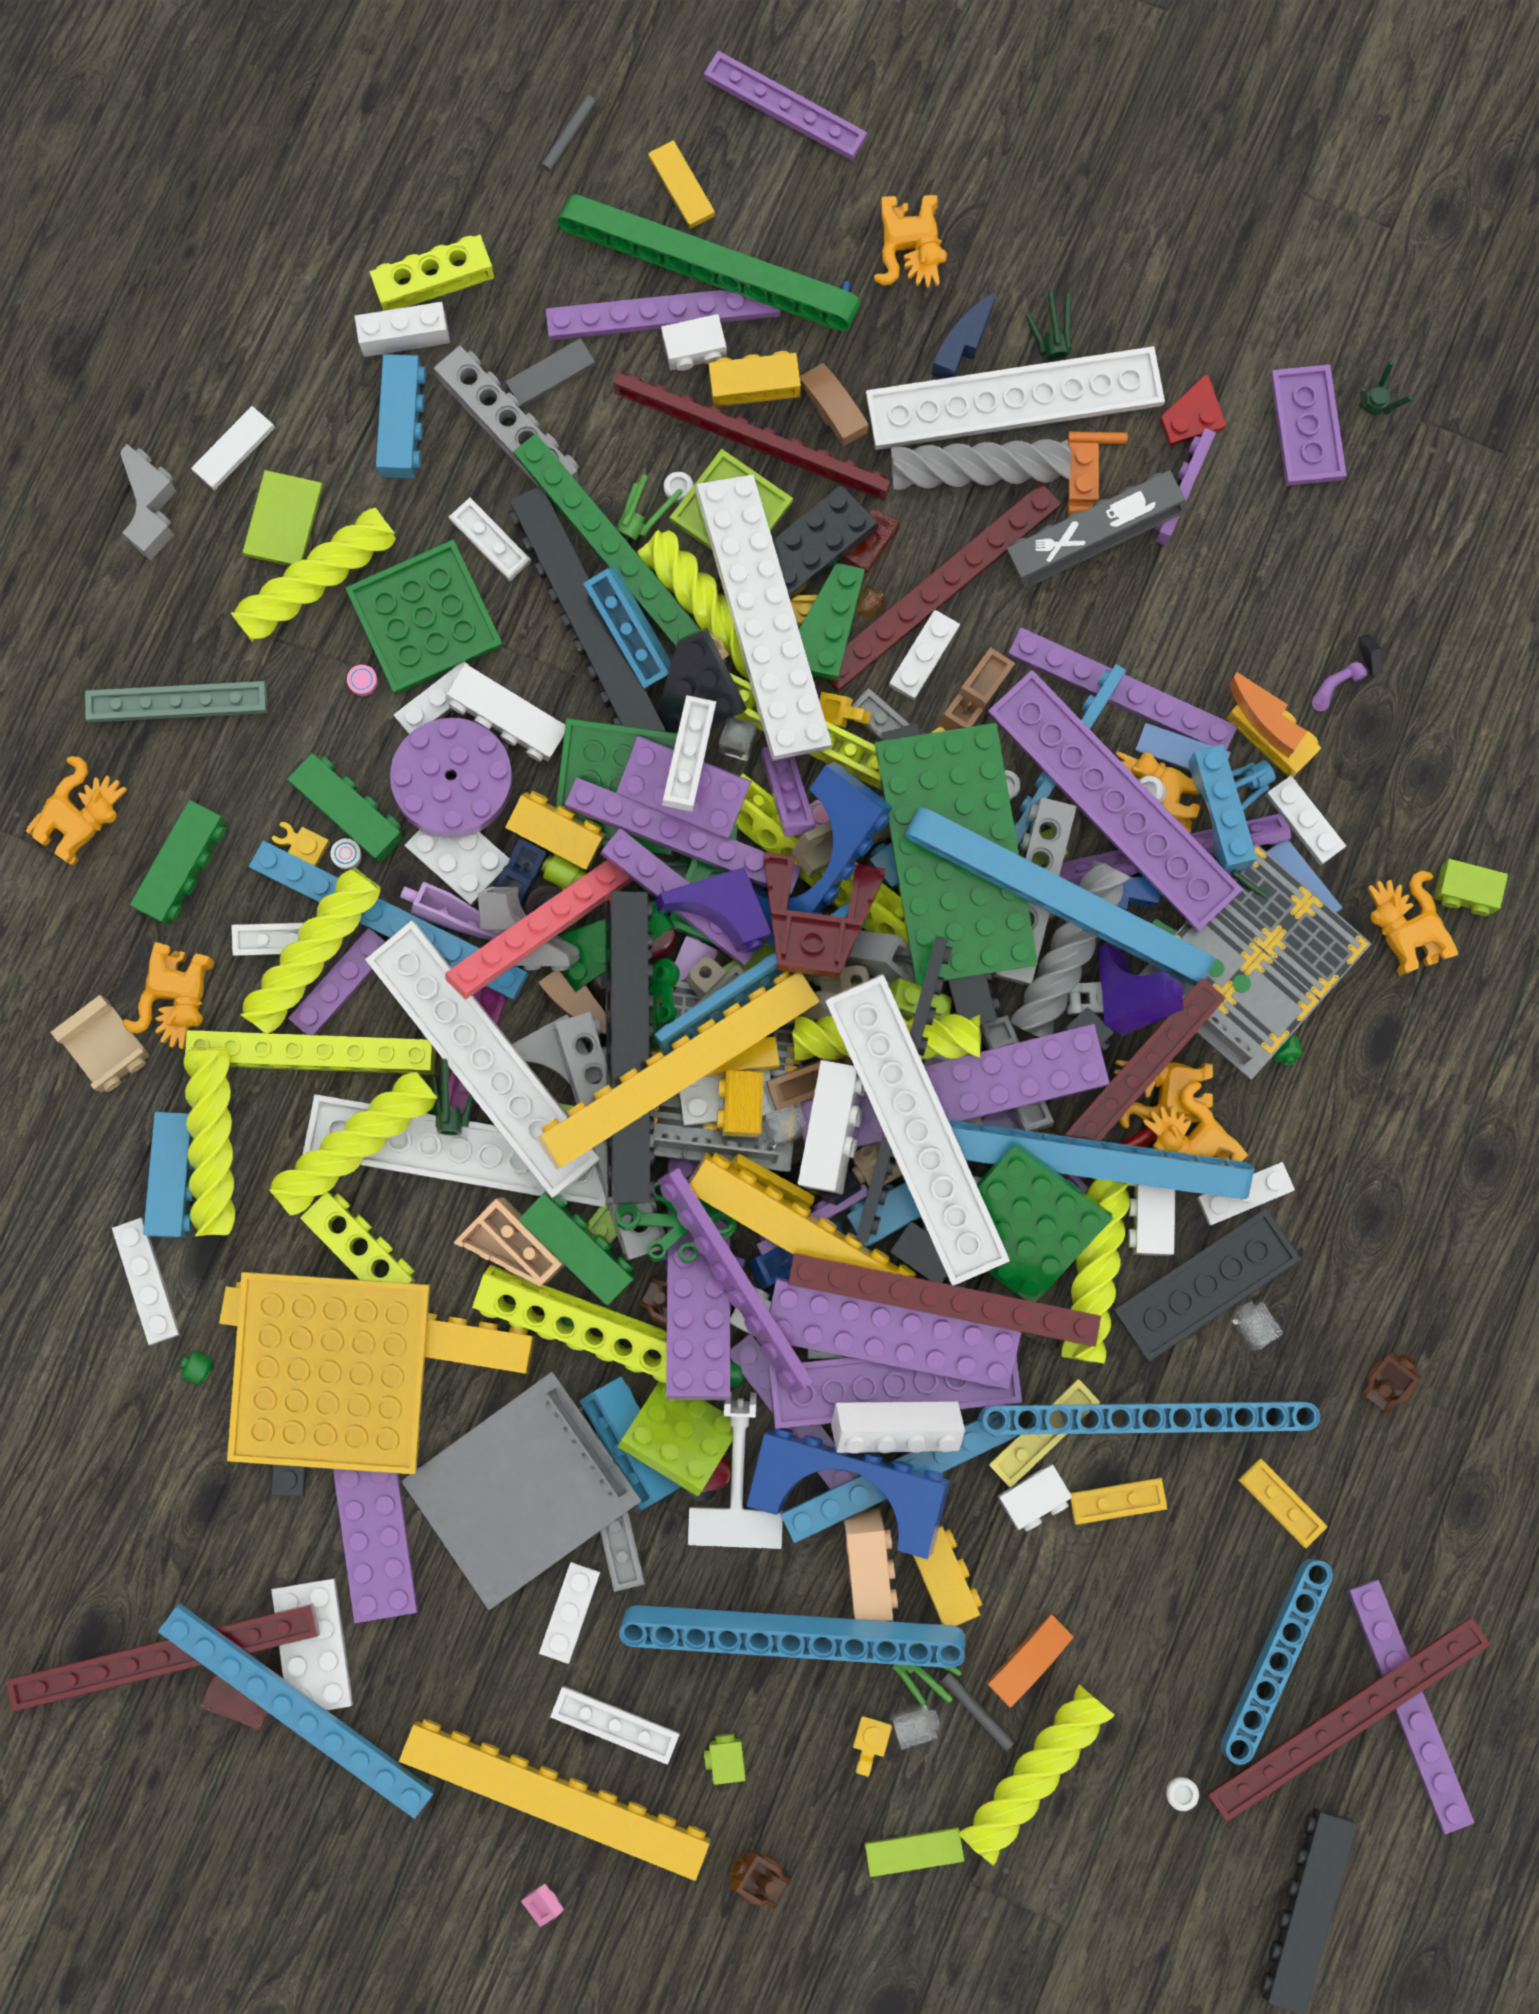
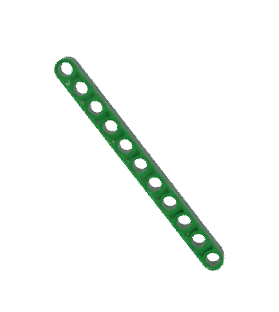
M572 194L569 196L557 219L558 226L574 236L835 330H849L861 304L859 298L849 291L580 195Z

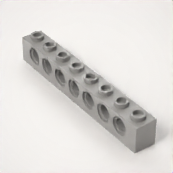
M591 1012L552 1024L576 1105L583 1101L587 1106L595 1101L596 1098L593 1094L606 1086V1047H601L598 1038L599 1035H602L601 1027L597 1017L592 1018ZM578 1039H585L589 1042L591 1050L588 1055H581L577 1052L575 1044ZM588 1068L597 1070L600 1075L599 1082L595 1085L589 1084L585 1080L584 1074ZM604 1140L593 1147V1149L601 1158L595 1166L607 1201V1142ZM650 1197L649 1203L634 1204L642 1213L657 1211L655 1200ZM607 1204L623 1256L626 1260L647 1254L649 1244L660 1240L665 1235L663 1227L645 1226L644 1230L640 1233L634 1230L624 1231L620 1229L615 1222V1214L618 1207L622 1204ZM625 1215L622 1217V1221L629 1224L633 1217ZM654 1247L651 1249V1252L661 1250V1248Z

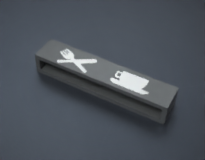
M1170 470L1165 473H1156L1138 486H1129L1115 497L1099 500L1092 508L1083 512H1074L1066 520L1056 525H1047L1039 533L1029 538L1024 537L1016 540L1012 546L1007 548L1012 565L1024 589L1187 512L1186 500Z

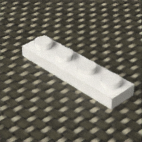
M686 695L662 806L693 812L716 701Z
M139 1218L113 1227L112 1230L148 1345H153L181 1334L149 1236L143 1235L145 1220L144 1218Z
M562 1686L550 1716L667 1765L680 1735L677 1731L565 1686Z

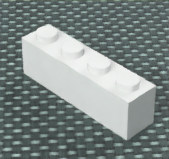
M467 664L463 666L446 694V700L449 701L448 706L462 715L467 712L474 716V722L488 730L493 728L500 732V738L512 746H516L517 743L527 749L526 754L536 761L541 762L544 759L549 762L564 737L565 725Z
M958 1402L836 1403L831 1421L837 1453L959 1451L965 1433Z

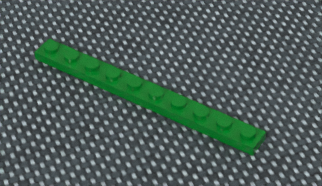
M536 433L513 451L516 459L608 568L617 567L636 602L675 649L677 642L682 637L700 630Z

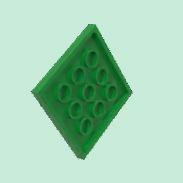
M454 539L345 587L394 695L448 672L463 662L468 663L503 647Z
M566 718L556 808L559 805L565 807L576 777L616 793L637 736H642L674 749L678 733ZM574 812V817L582 822L588 819L602 827L600 831L607 835L601 845L606 846L619 830ZM627 833L650 852L672 854L670 849Z
M1016 1142L1009 1147L977 1183L983 1201L1010 1259L1009 1262L987 1272L1027 1301L1037 1302L1113 1219L1111 1212Z

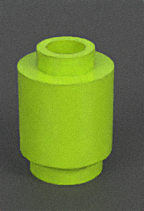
M557 854L554 857L549 855L541 868V871L545 872L543 879L563 889H566L587 874L583 868Z

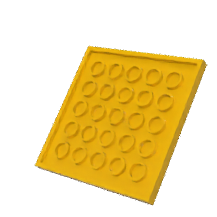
M241 1272L227 1461L416 1474L430 1285Z

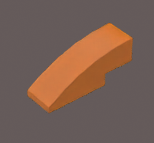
M1237 672L1229 683V688L1236 703L1255 730L1272 747L1289 758L1307 731L1282 715L1288 704Z
M1050 1614L1007 1658L1008 1660L986 1683L1011 1708L1073 1639L1072 1634Z

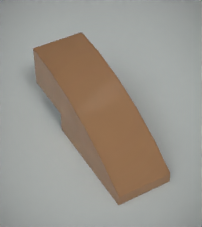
M824 363L799 376L800 383L826 426H830L842 447L868 433L869 424L839 380Z
M990 647L943 714L938 727L941 726L945 731L975 726L1015 663Z
M553 971L538 982L549 998L569 1017L591 1012L592 1018L597 1017L602 1031L600 1036L606 1037V1013L586 985L575 992L560 971Z
M844 1056L836 1060L820 1058L766 1081L775 1111L814 1097L821 1060L851 1065L849 1057Z

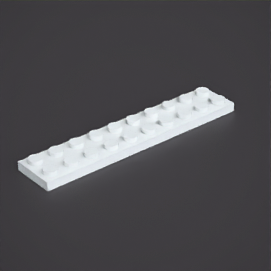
M1154 346L866 390L875 450L1163 406L1165 402Z
M754 475L699 483L695 488L772 761L829 750L832 746Z
M411 920L365 959L440 1056L448 1060V1066L552 1198L559 1195L598 1163L601 1158L592 1148L564 1167L555 1169L536 1137L543 1134L540 1128L548 1122L557 1118L560 1123L569 1116L476 998L472 995L465 1000L445 980V973L451 969L450 965L415 921Z
M881 974L825 999L952 1286L1009 1262L1010 1259L884 975Z
M314 1094L303 1154L319 1150L321 1142L327 1135L335 1131H342L347 1120L352 1115L368 1111L370 1104ZM431 1114L412 1118L410 1125L404 1132L397 1136L388 1137L386 1144L379 1152L364 1157L360 1164L368 1167L541 1196L546 1191L495 1125L469 1121V1127H462V1134L442 1135L437 1133V1128L435 1127L436 1115ZM595 1165L560 1193L566 1201L605 1207L606 1198Z

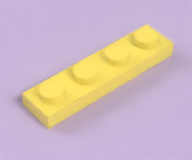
M1077 1379L1052 1404H1099L1100 1401ZM1056 1410L1051 1413L1049 1418L1051 1426L1057 1428L1062 1424L1063 1415L1060 1411ZM1084 1411L1081 1415L1080 1421L1091 1411ZM1067 1434L1018 1435L988 1465L1011 1488Z

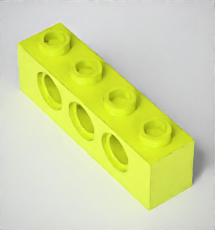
M481 235L475 237L466 236L457 243L448 246L439 245L430 252L421 255L412 254L405 257L403 261L394 264L385 263L370 271L383 311L410 307L494 279L492 265ZM457 260L466 261L462 266L453 265ZM430 269L438 270L436 274L431 276L425 274ZM403 278L410 279L405 285L397 284Z
M326 1192L300 1217L360 1280L399 1283L416 1282L411 1276L414 1272L412 1267L402 1258L397 1261L390 1254L393 1248L381 1236L376 1240L368 1232L372 1228L370 1224L360 1215L355 1218L347 1210L351 1205L339 1193L333 1196L331 1193ZM338 1217H344L347 1223L346 1229L342 1233L335 1234L332 1229L333 1221ZM365 1239L368 1243V1249L363 1255L357 1256L353 1251V1245L357 1240ZM385 1260L389 1264V1272L386 1276L378 1278L374 1272L375 1265L379 1261Z

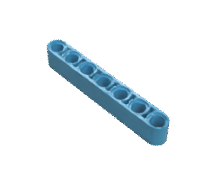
M1307 1559L1299 1566L1220 1744L1221 1751L1226 1758L1235 1764H1246L1254 1756L1333 1577L1332 1569L1323 1561ZM1318 1565L1322 1570V1577L1319 1581L1313 1583L1309 1578V1570L1313 1566ZM1306 1594L1309 1598V1606L1304 1611H1299L1296 1607V1599L1298 1596ZM1293 1623L1296 1627V1635L1291 1640H1286L1283 1636V1628L1285 1625ZM1280 1652L1283 1656V1664L1281 1667L1273 1669L1270 1666V1657L1272 1654ZM1267 1681L1270 1684V1693L1264 1698H1259L1256 1691L1257 1686L1261 1682ZM1249 1711H1255L1257 1713V1722L1251 1727H1246L1243 1721L1244 1715ZM1236 1740H1242L1244 1751L1239 1756H1232L1230 1752L1231 1744Z

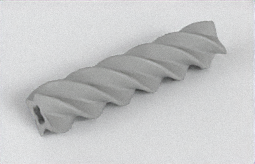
M1043 439L1032 444L1023 441H1011L1002 446L992 442L979 443L973 447L964 444H952L943 449L933 445L920 446L914 450L906 447H892L891 478L893 489L902 490L913 483L922 488L929 489L938 486L942 482L953 487H961L972 480L986 486L993 485L1001 479L1011 484H1020L1031 477L1039 482L1047 483L1057 479L1060 475L1070 480L1071 450L1068 446V439L1060 443L1051 439Z
M1093 859V869L1084 875L1079 887L1117 906L1123 895V883L1131 877L1105 863ZM1065 920V924L1060 926L1053 935L1051 941L1052 951L1048 952L1039 962L1038 978L1033 980L1032 984L1028 985L1025 990L1024 1005L1015 1011L1010 1023L1039 1038L1053 1034L1054 1020L1065 1011L1068 1003V992L1078 985L1082 973L1081 965L1085 964L1093 956L1096 943L1095 938L1097 936Z

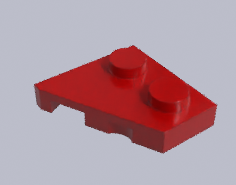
M1208 375L1203 376L1161 416L1160 422L1169 447L1194 440L1195 436L1201 438L1205 428L1216 433L1225 430L1226 423Z

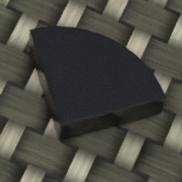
M1368 634L1358 637L1363 659L1372 676L1383 673L1382 649Z

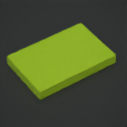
M265 470L244 545L243 555L287 566L304 560L323 484Z

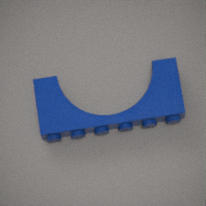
M837 763L825 765L809 789L820 800L831 822L833 850L829 865L821 879L811 889L799 896L789 897L787 910L821 914L826 904L830 905L839 895L840 891L837 888L841 882L848 880L855 872L856 866L854 864L859 856H864L872 847V837L877 831H882L890 820L888 814L893 807ZM754 884L752 885L772 933L766 940V943L775 950L768 892Z
M787 1428L771 1429L764 1433L747 1507L777 1515L783 1511L787 1498L793 1488L805 1476L827 1469L851 1471L873 1482L889 1500L898 1524L897 1551L928 1559L933 1554L950 1485V1480L943 1479L942 1473L928 1469L924 1473L912 1470L913 1465L902 1461H895L894 1464L882 1461V1456L865 1452L864 1456L856 1453H837L835 1444L834 1447L824 1445L821 1438L805 1435L804 1439L792 1435L793 1431Z

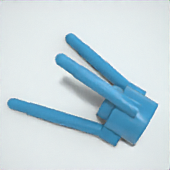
M1265 760L1257 764L1251 762L1244 767L1231 770L1233 777L1244 774V778L1235 782L1236 788L1245 784L1252 790L1256 788V791L1241 804L1243 811L1260 795L1269 791L1268 784L1276 779L1271 765Z

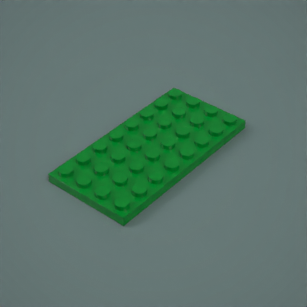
M997 723L875 742L883 797L893 807L888 814L890 817L888 826L915 985H923L936 935L949 938L947 946L953 947L948 965H941L939 976L944 977V981L1037 966L1038 961L1027 900L921 847L905 837V833L918 807H923L1019 855Z

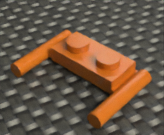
M1068 432V446L1071 450L1070 480H1068V516L1074 512H1083L1092 508L1099 500V444L1127 445V433Z

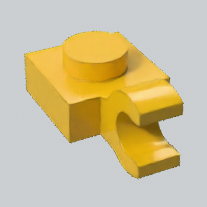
M821 692L819 701L824 719L837 727L846 728L847 720L869 724L872 713L862 708L851 707L853 699L849 697Z
M861 1715L853 1743V1748L861 1750L856 1773L869 1777L874 1754L884 1757L892 1729L891 1724Z

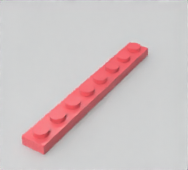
M606 860L445 973V980L465 1000L605 902V896L608 893L620 891L634 880L609 860Z

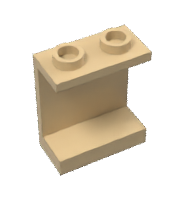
M101 995L97 996L51 1031L57 1042L67 1048L92 1081V1084H90L92 1088L100 1093L103 1091L110 1092L121 1083L120 1078L128 1072L132 1074L140 1070L146 1064L144 1060L150 1056L136 1036L128 1032L123 1026V1019L110 1002Z

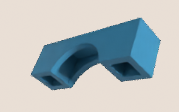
M1224 745L1194 751L1188 761L1195 789L1203 796L1210 814L1213 830V850L1216 860L1228 874L1233 870L1250 869L1257 860V856Z

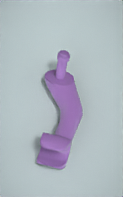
M1355 662L1327 677L1313 697V708L1317 711L1328 709L1333 691L1337 685L1350 677L1354 682L1366 677L1367 670L1364 665Z

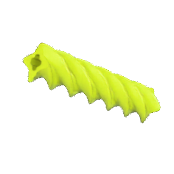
M376 508L368 509L358 517L355 525L343 527L333 536L331 542L315 547L310 552L307 560L293 563L287 568L283 577L268 581L260 590L259 595L243 599L238 604L235 612L231 613L233 618L252 643L254 639L269 636L275 630L278 621H287L294 618L300 611L302 604L317 601L323 595L326 586H335L342 583L349 574L350 569L365 566L372 558L374 551H384L390 548L396 540L394 531Z
M658 530L650 541L637 552L639 557L650 569L656 572L659 581L664 587L675 593V597L683 609L694 615L698 626L701 629L707 627L708 631L722 642L724 649L729 653L727 657L732 658L738 672L749 680L725 595L717 594V583L711 575L698 572V563L693 554L679 550L678 538L674 532L668 530L660 533V530Z
M355 867L354 870L351 869L341 874L336 882L335 893L327 895L320 901L317 907V917L303 923L298 933V941L287 945L282 950L280 965L272 967L265 972L261 980V989L250 993L245 998L243 1003L244 1013L240 1015L252 1022L264 1033L269 1034L275 1031L284 1021L287 1010L296 1005L303 997L306 985L312 983L320 975L324 962L338 952L343 937L349 935L358 926L361 914L368 911L375 904L380 894V886Z
M957 1014L947 1015L939 1020L934 1018L932 1026H925L923 1037H927L928 1042L924 1056L919 1055L920 1058L928 1059L938 1054L949 1059H957L968 1054L980 1058V1014L970 1020ZM803 1016L795 1017V1027L793 1030L795 1060H807L814 1056L824 1060H836L844 1056L850 1057L832 1016H825L816 1022ZM912 1017L908 1021L903 1019L909 1033L912 1028L914 1017Z
M224 1046L191 1047L192 1050L187 1051L184 1056V1067L191 1077L185 1088V1097L193 1108L186 1121L187 1130L194 1139L187 1153L188 1160L195 1169L189 1179V1190L197 1200L190 1211V1219L198 1230L195 1236L229 1235L235 1222V1208L231 1200L234 1191V1178L230 1170L233 1160V1149L228 1138L232 1128L231 1114L227 1108L231 1095L230 1085L226 1078L229 1069V1055Z
M417 1071L403 1075L394 1084L392 1092H384L372 1100L368 1111L352 1115L347 1120L342 1131H335L327 1135L321 1142L319 1150L303 1154L298 1159L294 1170H286L279 1173L272 1181L271 1189H269L270 1192L282 1204L290 1216L305 1211L311 1205L315 1196L330 1191L340 1176L354 1172L362 1163L364 1157L379 1152L386 1144L388 1137L401 1134L408 1128L412 1118L420 1117L429 1112L436 1102L437 1095Z
M1091 1178L1093 1183L1090 1185L1086 1195L1111 1212L1113 1219L1076 1258L1078 1275L1073 1281L1071 1288V1297L1074 1304L1071 1310L1100 1315V1327L1096 1347L1064 1341L1061 1357L1104 1364L1106 1348L1103 1340L1111 1329V1319L1107 1310L1114 1303L1116 1297V1289L1112 1279L1119 1272L1121 1266V1259L1117 1248L1125 1238V1226L1121 1218L1127 1213L1130 1206V1197L1126 1190L1130 1183Z
M1078 1685L1074 1694V1701L1064 1704L1057 1711L1054 1725L1039 1733L1035 1740L1034 1750L1023 1754L1018 1759L1013 1776L1003 1779L998 1784L993 1801L983 1804L975 1814L973 1826L963 1829L958 1835L976 1853L994 1866L1000 1849L1009 1846L1015 1840L1020 1824L1029 1821L1035 1815L1040 1799L1047 1797L1056 1789L1060 1774L1067 1772L1076 1764L1080 1749L1087 1747L1096 1739L1100 1730V1724L1109 1721L1115 1715L1082 1686Z

